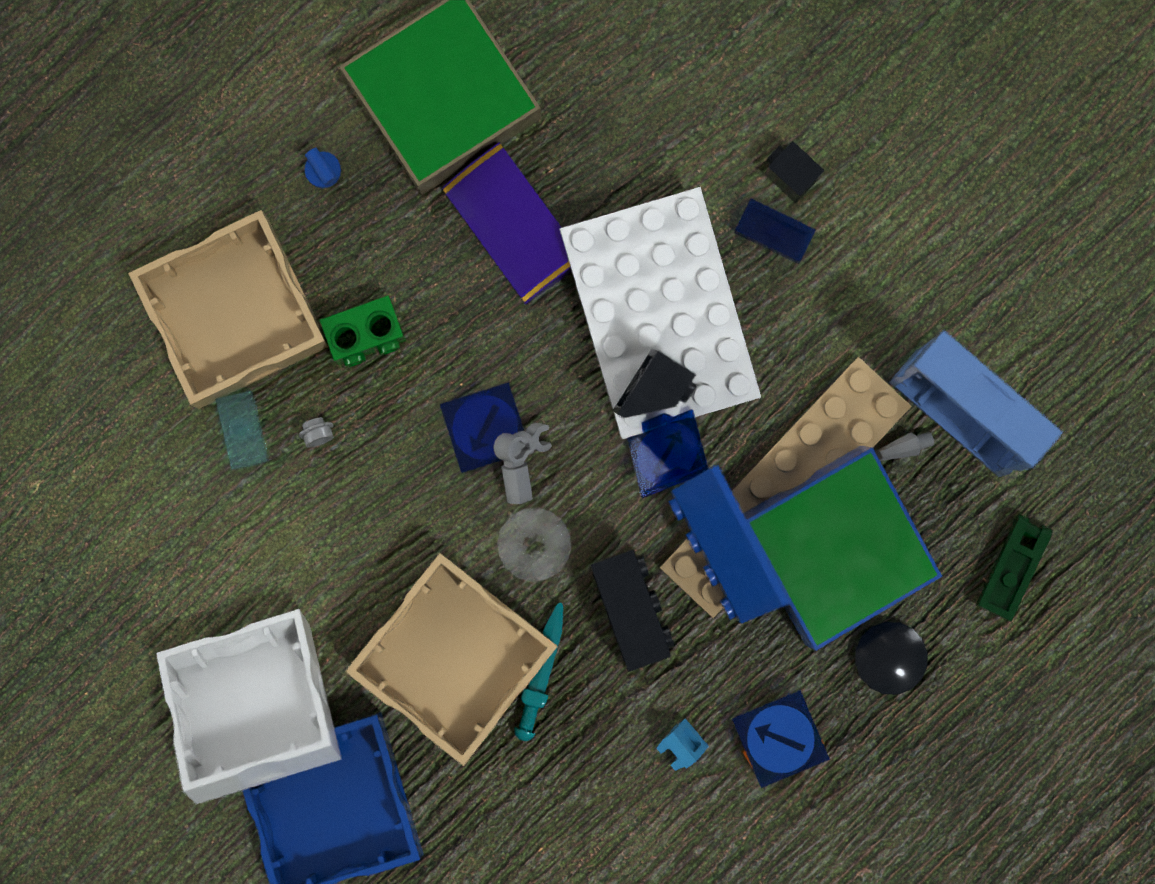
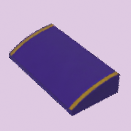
M500 142L474 160L442 188L525 305L572 272L559 230L562 227Z

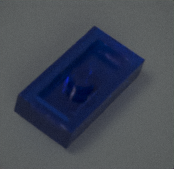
M751 198L734 233L799 264L816 229Z

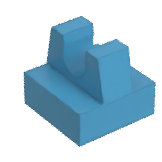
M684 718L673 727L656 749L660 753L665 752L667 749L674 753L677 758L671 766L676 771L683 767L687 769L694 764L709 746L687 719Z

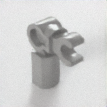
M533 423L526 431H519L514 434L503 433L496 439L494 452L504 462V465L501 467L508 503L522 504L533 499L528 465L524 461L534 450L545 452L552 447L550 442L539 441L540 434L543 431L549 430V425Z

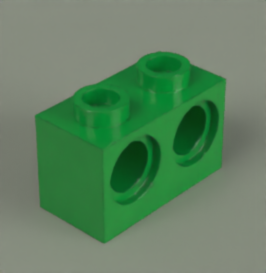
M389 295L320 319L334 361L338 365L344 364L346 368L365 362L366 355L379 351L380 355L395 352L400 349L399 343L406 341ZM380 319H386L391 322L390 332L382 337L375 336L372 332L374 323ZM347 331L356 333L357 340L353 347L349 349L339 347L338 340L342 333Z

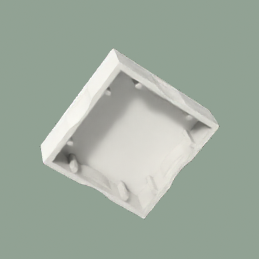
M300 609L249 624L227 635L206 637L156 653L165 700L173 717V742L183 792L196 804L341 760L311 628Z

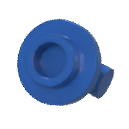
M313 148L305 154L307 158L305 175L312 185L318 188H328L339 180L341 165L333 154L319 152L317 148Z

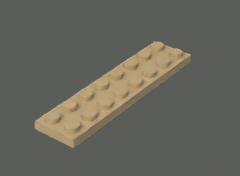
M857 357L732 490L740 509L745 513L779 492L799 486L817 470L859 446L874 447L912 406L861 358ZM686 539L660 566V569L711 618H714L723 608L720 600L725 598L719 585L712 587L702 567L708 564L702 552L700 551L695 554Z

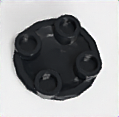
M883 622L869 627L866 633L861 636L856 648L855 665L859 678L871 689L882 694L898 695L911 690L922 680L927 669L928 652L923 639L913 628L900 622Z

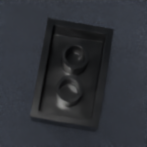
M630 550L591 564L590 568L628 672L672 657L669 648L675 647L668 625L660 626L656 613L662 611L656 591L648 592L644 577L650 575L643 555L635 556L634 550Z

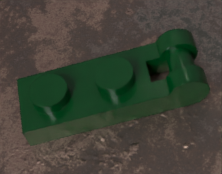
M1020 513L1016 516L1010 527L1009 535L976 603V606L1011 622L1053 533L1051 528L1044 525L1038 527L1030 523V518ZM1023 535L1033 540L1030 549L1020 545Z

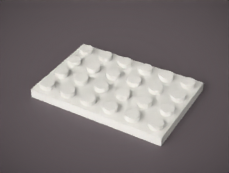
M701 187L559 229L612 409H614L651 349L659 350L696 374L692 382L697 384L686 403L679 401L676 407L628 418H622L614 412L621 439L761 398Z

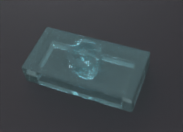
M247 391L215 399L231 470L269 462L254 393Z

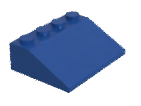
M718 465L706 470L670 492L674 499L668 501L676 519L680 521L684 518L691 531L685 534L695 554L700 551L702 552L708 564L702 568L712 587L719 585L725 598L721 599L720 603L729 620L736 617L738 623L742 624L790 603Z

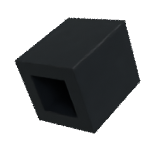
M792 141L786 148L779 145L766 160L770 165L764 175L794 203H797L820 179L825 170Z

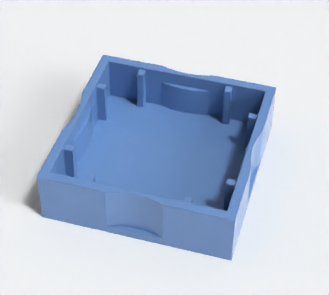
M945 331L917 349L888 382L998 477L1011 474L1013 470L1022 471L1033 468L1063 433Z

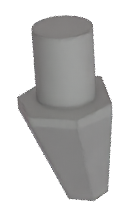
M911 432L876 450L875 453L880 461L917 456L920 454L921 449L934 445V438L930 432L917 436Z

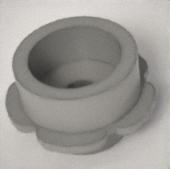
M322 417L311 419L302 425L304 430L299 433V438L304 440L307 448L316 447L334 438L331 431L333 423H325Z

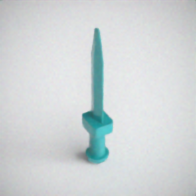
M562 603L556 605L543 630V635L557 646L562 634ZM558 647L529 682L528 688L522 691L521 700L525 705L519 727H514L515 736L521 741H529L536 734L532 732L539 708H543L547 703L548 694H545Z

